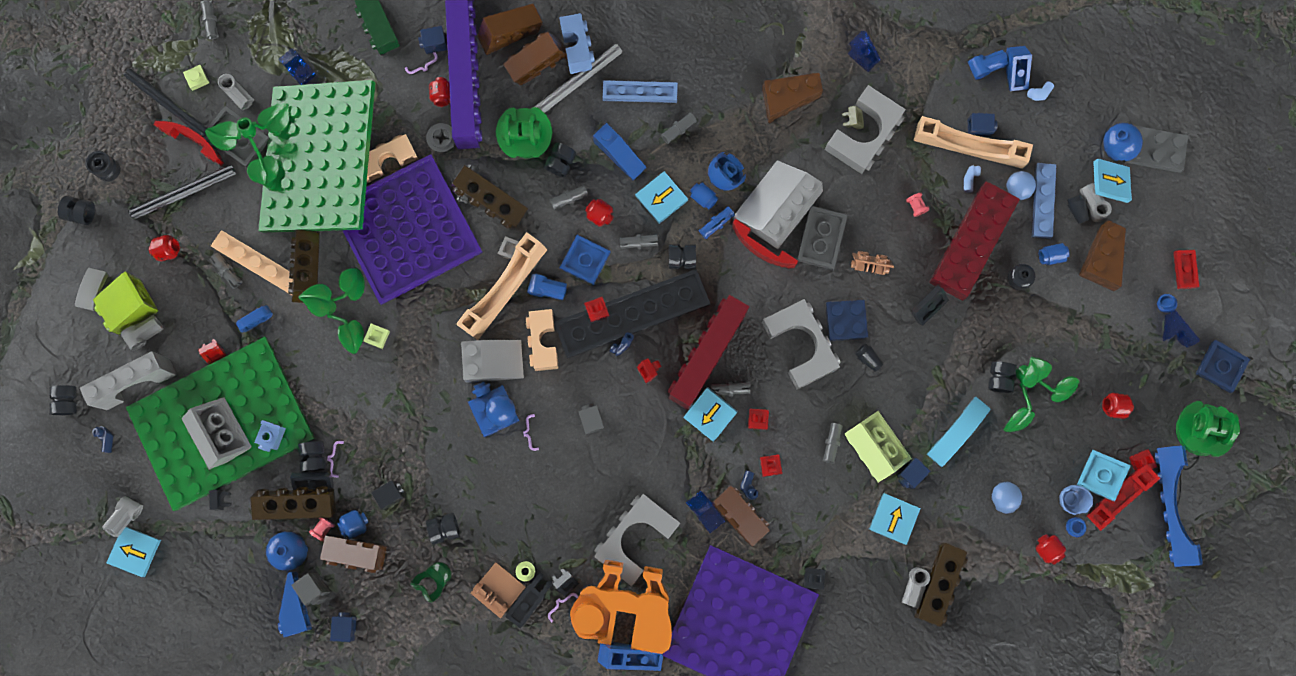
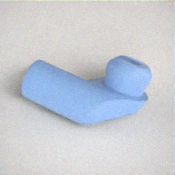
M1047 81L1042 89L1031 88L1028 90L1027 96L1035 101L1045 100L1054 88V84Z
M972 165L968 168L964 177V192H973L974 176H980V166Z

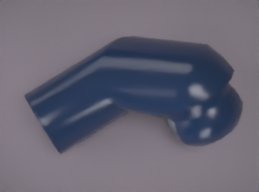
M625 333L620 345L613 343L610 352L614 353L615 356L621 355L634 339L633 334Z
M95 427L92 434L102 441L101 452L112 453L113 435L106 427Z
M746 470L740 488L746 498L750 500L756 499L758 491L752 485L755 473Z

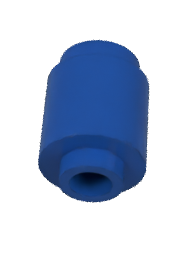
M703 182L700 184L696 183L690 190L692 193L690 197L703 208L709 210L719 199L716 193Z
M1063 243L1046 246L1039 250V260L1041 264L1046 265L1066 262L1070 255L1068 247Z

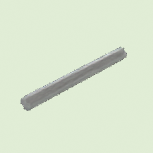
M617 44L612 46L595 59V62L591 63L592 70L577 73L535 107L541 109L544 113L619 56L622 53L621 48Z

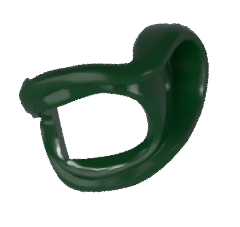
M436 562L426 571L415 576L411 581V586L415 590L422 591L425 600L432 603L439 598L444 586L451 579V569L443 562ZM425 577L432 578L437 584L436 590L428 595L427 589L423 585H418Z

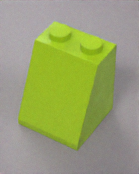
M126 271L93 299L96 305L94 309L99 316L103 317L105 328L109 332L118 335L124 329L134 326L158 312L142 281Z

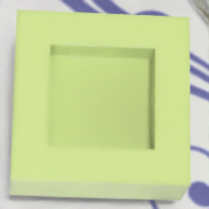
M201 65L183 72L192 91L209 84V80Z
M370 324L364 342L383 349L390 331Z

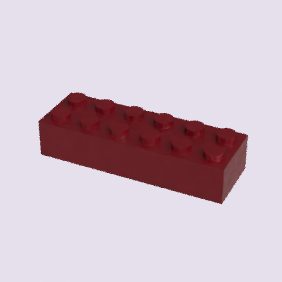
M985 181L977 192L929 283L942 287L945 292L962 301L966 299L1020 199Z
M731 295L727 299H722L717 309L719 313L717 316L713 314L707 328L709 330L702 332L698 339V348L694 347L688 356V365L683 364L678 373L679 380H674L668 391L670 400L690 410L746 316L750 306Z

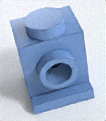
M262 420V425L254 443L259 444V449L270 452V449L278 450L286 428ZM269 433L270 438L268 440H265L267 434Z

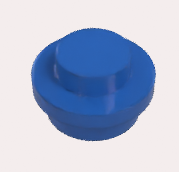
M1170 294L1160 296L1157 301L1158 309L1165 313L1174 311L1178 305L1177 299Z
M483 381L475 385V390L472 393L476 397H480L490 392V383L485 384Z
M1074 517L1067 521L1066 530L1073 537H1081L1086 532V524L1081 518Z

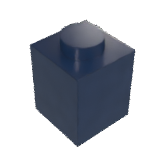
M442 26L420 30L421 37H418L420 48H424L426 54L448 50Z
M972 113L968 118V134L990 138L997 131L995 114Z
M914 458L898 473L897 477L900 478L899 483L903 487L914 489L929 474L930 470L917 458Z
M338 612V616H332L330 641H355L356 616H350L351 612Z

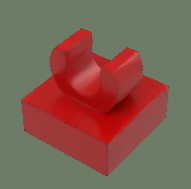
M603 297L584 303L591 322L609 316Z
M214 339L208 345L203 344L202 348L198 349L199 354L208 365L226 357V352Z
M647 358L637 366V369L645 383H648L658 375L656 371L662 366L658 360L651 363L649 358Z
M749 409L748 428L767 430L769 410Z
M1149 449L1129 457L1135 471L1144 464H1147L1151 469L1157 467Z
M779 455L760 457L762 477L782 474Z

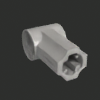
M223 74L219 77V87L242 111L252 105L254 99L233 76ZM232 82V85L226 88V84Z
M1095 183L1080 189V193L1086 199L1090 219L1094 222H1102L1111 213V205L1104 200L1103 196L1095 194ZM1097 209H1101L1104 214L1098 213Z
M152 315L137 326L134 325L124 329L121 332V336L130 350L135 351L146 344V340L162 331L163 325L156 316Z
M123 496L118 501L115 512L103 525V530L113 537H118L131 520L134 521L142 512L143 505Z
M916 567L909 572V580L901 601L902 603L919 609L925 587L930 581V575L925 569ZM921 571L924 578L921 582H916L915 574Z

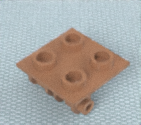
M858 251L857 254L852 253L854 260L851 262V268H854V270L864 271L866 263L865 272H868L869 265L872 264L871 273L875 269L876 274L885 275V273L889 274L890 267L894 268L888 256L877 254L874 257L869 256V253Z
M495 562L482 580L475 585L471 594L499 618H502L526 587Z

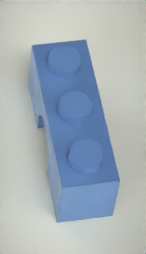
M581 13L559 17L564 43H577L573 47L566 48L570 74L592 70L591 63L595 61L593 51L588 49V47H591L590 36L585 34L588 31L586 20H582Z

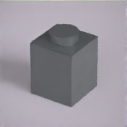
M588 404L581 407L582 410L578 412L585 434L589 435L604 430L597 405Z

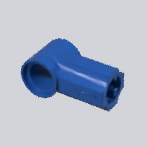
M1003 50L987 56L979 55L968 61L975 80L981 79L992 71L1006 67L1009 64L1008 56Z
M531 274L527 293L537 297L547 296L564 300L567 284L549 280L542 275Z

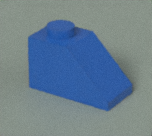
M1026 46L1007 48L1006 54L1009 64L1006 66L1009 90L1029 89L1032 54Z

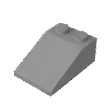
M521 340L461 342L463 380L466 383L524 378Z

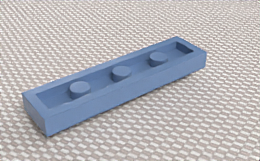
M603 81V101L677 103V83Z
M1037 163L1035 165L1036 188L1033 202L1032 237L1051 239L1053 237L1056 164Z

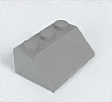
M224 397L190 408L182 418L209 469L225 464L251 448L248 439Z

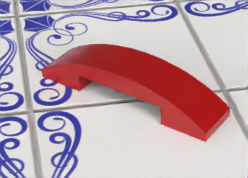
M154 122L153 125L174 139L180 133L201 145L203 148L200 152L206 158L223 166V160L218 152L192 129L174 122Z
M737 219L733 221L732 227L742 244L754 255L776 266L795 268L798 260L783 250L779 256L775 255L748 236L751 231L749 227Z
M1144 464L1124 480L1115 502L1103 498L1086 516L1101 531L1115 519V516L1143 491L1146 492L1161 478L1147 464Z

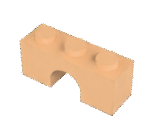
M406 134L398 135L392 141L381 143L375 149L369 151L367 183L385 175L382 170V163L387 158H396L401 167L418 160Z
M552 309L530 311L529 317H526L527 329L531 330V336H528L529 348L532 347L533 355H529L530 366H534L535 371L558 369L556 347L547 348L541 345V337L547 332L555 331Z

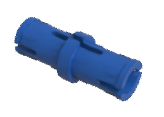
M727 206L716 217H711V221L699 229L700 234L707 239L716 230L722 229V225L735 216L734 212Z

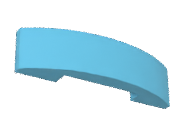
M974 397L959 418L926 455L940 467H943L971 436L991 409L980 399Z

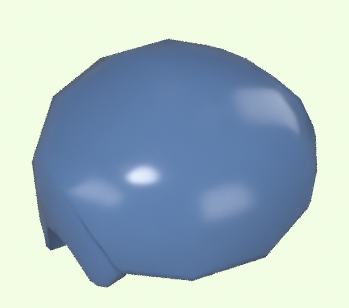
M1024 171L1013 173L1006 183L1008 193L1020 200L1028 199L1036 188L1034 177Z
M1002 482L994 487L991 498L996 510L1007 514L1013 513L1020 507L1022 493L1017 485L1010 482Z
M1071 485L1061 491L1059 503L1063 510L1070 514L1087 513L1093 505V496L1083 486Z

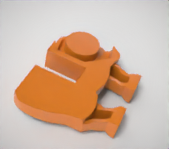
M605 560L603 564L604 577L597 587L587 586L584 588L570 610L571 623L575 632L581 638L598 639V643L611 645L617 611L636 614L631 649L659 654L665 653L671 645L672 628L668 612L669 594L661 580L663 569L645 566L643 577L647 582L648 588H646L645 593L637 594L631 590H620L618 587L624 563Z

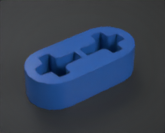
M262 306L238 320L236 325L241 333L247 332L271 318L273 313L269 306Z

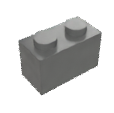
M307 573L291 585L304 605H319L328 598L326 595L331 592L319 573Z

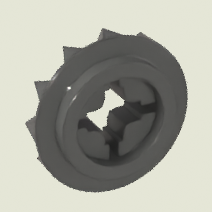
M444 123L435 124L427 132L426 140L432 150L441 153L448 152L449 149L454 148L455 143L452 138V127ZM443 132L444 137L447 139L443 140V142L440 144L439 139L436 138L441 137V134Z

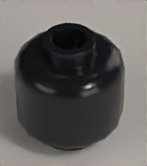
M1019 264L1009 271L1007 278L1009 285L1013 289L1025 290L1034 283L1036 276L1034 269L1030 265Z

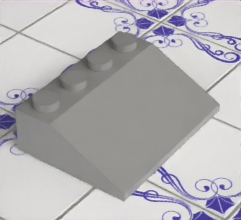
M777 160L732 219H737L749 227L751 232L778 249L823 192L822 182L807 172Z

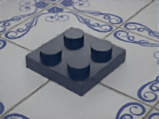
M865 300L826 302L828 337L830 341L868 338Z
M1214 340L1196 374L1232 393L1250 359Z

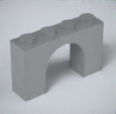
M869 85L861 94L855 106L870 115L877 122L879 128L878 137L873 141L861 143L837 129L825 148V151L861 174L865 169L870 170L875 162L872 160L875 154L878 156L885 148L882 144L885 140L889 141L895 133L893 128L895 125L900 126L905 119L903 113L906 110Z
M805 299L764 318L762 321L770 339L788 330L800 329L807 332L814 341L815 352L812 359L788 372L796 390L840 368L839 357L836 353H832L830 349L831 342L827 336L824 337L822 334V325L818 319L815 320L812 314L814 313L813 308L809 302L806 303Z
M151 351L80 387V390L88 406L109 410L124 402L120 393L122 390L145 381H153L160 384L177 374L169 358Z
M644 494L641 497L639 495L635 497L631 503L633 507L629 513L625 510L618 519L621 521L618 527L615 528L613 526L606 535L609 537L605 543L600 542L594 550L596 552L594 557L603 564L605 560L623 562L621 579L630 586L635 583L644 570L624 554L621 546L624 531L633 524L646 523L669 539L680 524V522Z

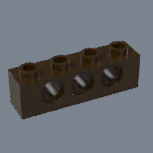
M465 165L451 185L454 188L452 191L460 197L464 195L470 199L468 201L470 204L477 208L480 206L485 209V214L493 219L496 217L501 220L500 223L507 229H515L528 210L526 206ZM469 184H475L478 188V191L475 193H471L468 190L467 186ZM491 195L494 202L488 204L484 201L483 197ZM502 205L507 206L509 213L502 214L499 207Z
M296 230V237L291 238V249L295 250L290 255V263L294 264V267H290L289 279H293V282H289L288 294H292V302L303 303L299 296L309 287L318 284L320 232Z
M325 486L317 487L314 490H308L307 487H300L296 490L279 488L276 491L258 489L250 497L252 520L332 517L336 512L334 489H328ZM309 498L314 499L317 505H312L309 502ZM289 499L295 500L297 506L292 505ZM270 500L276 501L277 506L271 505Z
M947 543L940 544L929 574L930 581L925 587L919 609L917 608L914 617L939 627L945 624L948 617L946 612L948 605L953 603L955 594H953L954 588L961 581V575L959 574L968 561L967 551ZM948 561L953 563V570L951 572H948L945 568V564ZM942 579L947 583V587L943 591L938 586ZM935 598L940 601L938 609L932 607V601Z

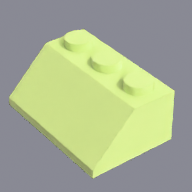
M879 411L845 433L849 443L855 448L860 459L864 461L877 482L893 474L912 459Z

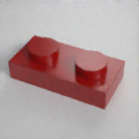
M1178 250L1173 252L1177 289L1198 288L1199 278L1195 250Z

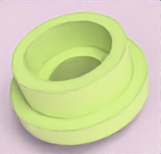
M521 562L516 567V576L521 581H530L535 576V567L530 562ZM523 568L529 569L528 575L522 574Z

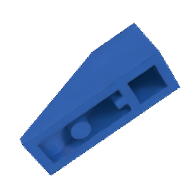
M607 123L593 135L594 143L632 180H635L646 169V166Z
M297 572L287 574L279 614L280 622L278 623L279 632L283 634V637L312 629L306 605L303 604L291 586L299 580Z
M612 642L611 645L600 643L597 662L606 669L661 671L663 654L631 649L630 644Z

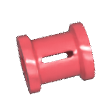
M922 193L914 194L906 199L914 211V217L930 210L922 199Z
M322 517L319 518L320 521L309 533L324 542V537L331 528H334L335 524Z

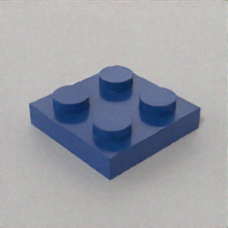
M504 386L498 387L468 402L484 437L520 421L517 414L512 423L505 427H497L488 420L486 404H488L492 397L497 395L508 397Z

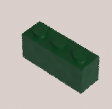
M355 0L357 7L354 10L359 19L363 18L364 23L361 25L366 35L370 34L372 38L369 42L373 50L377 49L379 54L382 55L400 47L379 0Z

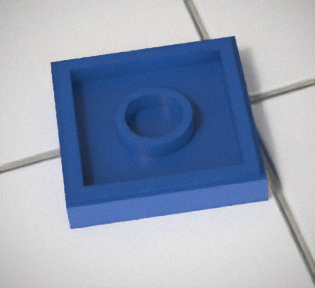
M576 235L560 269L594 285L611 251Z

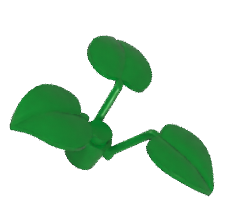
M281 103L266 108L257 118L259 124L255 121L251 122L249 118H241L237 121V124L226 121L206 129L205 132L210 142L216 148L223 151L234 149L237 145V140L241 139V135L249 139L259 159L249 163L247 174L253 182L269 185L278 175L279 164L271 155L262 158L253 137L256 135V127L261 130L266 128L270 133H279L285 130L290 121L288 103Z
M358 268L344 270L339 277V287L344 294L331 298L332 293L328 286L316 284L306 289L299 296V299L313 315L317 317L327 315L328 318L343 322L344 324L338 328L339 340L349 353L356 354L364 339L362 325L356 320L348 322L346 319L333 315L336 310L335 301L346 296L350 300L356 301L364 293L365 281L361 271Z
M1031 357L1029 366L1022 365L1016 370V377L1021 382L1019 386L1022 388L1027 408L1019 409L1011 417L1003 431H1019L1032 422L1035 413L1031 411L1032 405L1025 387L1031 388L1040 383L1051 392H1054L1051 396L1052 401L1062 402L1076 391L1080 383L1078 378L1075 376L1066 377L1057 384L1056 388H1052L1042 381V379H1045L1052 370L1051 364L1046 360Z

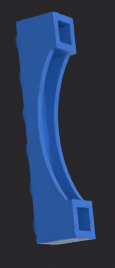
M1185 446L1157 448L1158 453H1155L1156 464H1160L1161 472H1158V476L1161 479H1159V483L1163 484L1161 500L1166 505L1164 521L1169 525V531L1166 532L1168 543H1171L1172 551H1169L1171 563L1174 562L1175 567L1202 565L1200 544L1196 545L1187 534L1177 507L1178 480L1183 467L1188 466Z

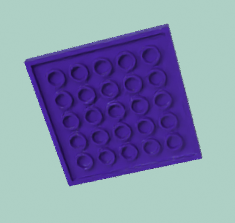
M431 154L367 186L363 230H342L381 305L483 253Z
M710 545L672 631L670 648L662 656L706 676H785L819 594Z

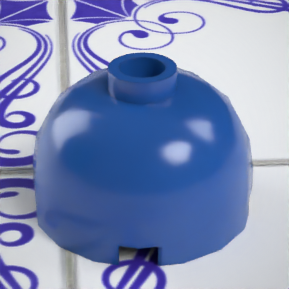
M1116 124L1105 133L1103 140L1104 151L1114 161H1130L1141 152L1143 145L1142 134L1132 124Z
M721 152L710 162L708 176L711 183L723 191L733 190L745 181L746 174L743 176L742 172L744 167L734 155L730 153L725 155V152Z
M284 531L270 539L266 547V557L271 566L276 569L290 571L303 564L307 557L308 548L301 535L295 532Z

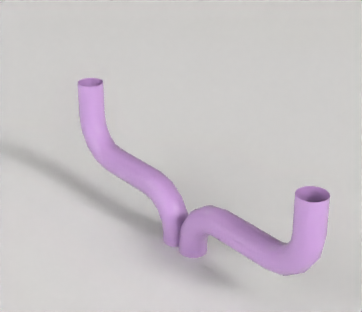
M433 52L435 59L428 62L425 65V68L419 67L413 71H409L408 68L405 67L406 72L409 74H414L419 70H423V72L427 71L428 66L436 62L438 59L436 52Z
M534 414L526 417L527 429L523 433L524 437L528 438L529 448L537 451L539 447L533 448L531 437L526 434L529 431V418L535 417Z
M336 441L333 445L332 454L328 455L327 461L331 463L330 471L332 477L338 478L339 475L332 472L333 460L331 458L335 455L336 445L343 444L344 441Z
M576 593L569 594L563 600L559 598L555 601L556 606L548 613V619L551 623L554 621L551 618V614L559 607V602L564 603L571 596L578 598Z

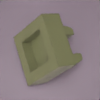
M857 106L848 107L849 112H844L842 116L844 118L849 117V121L843 123V126L847 128L854 127L857 130L864 128L862 110Z

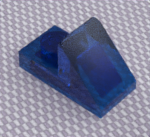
M861 31L849 43L852 47V50L848 53L849 56L865 71L869 72L881 60L867 32Z
M293 48L278 59L300 85H305L316 76L314 71Z
M1176 310L1165 315L1163 341L1177 335L1178 341L1186 346V348L1200 341Z
M702 491L686 502L709 533L725 522Z

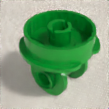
M532 107L531 109L520 108L517 110L509 108L502 114L497 123V142L502 151L511 158L527 159L540 157L548 149L552 140L550 120L537 107Z
M1196 401L1186 406L1176 423V435L1180 444L1185 446L1188 452L1198 456H1222L1231 449L1240 432V422L1236 413L1229 412L1222 406L1217 408L1213 405L1203 404L1201 401Z

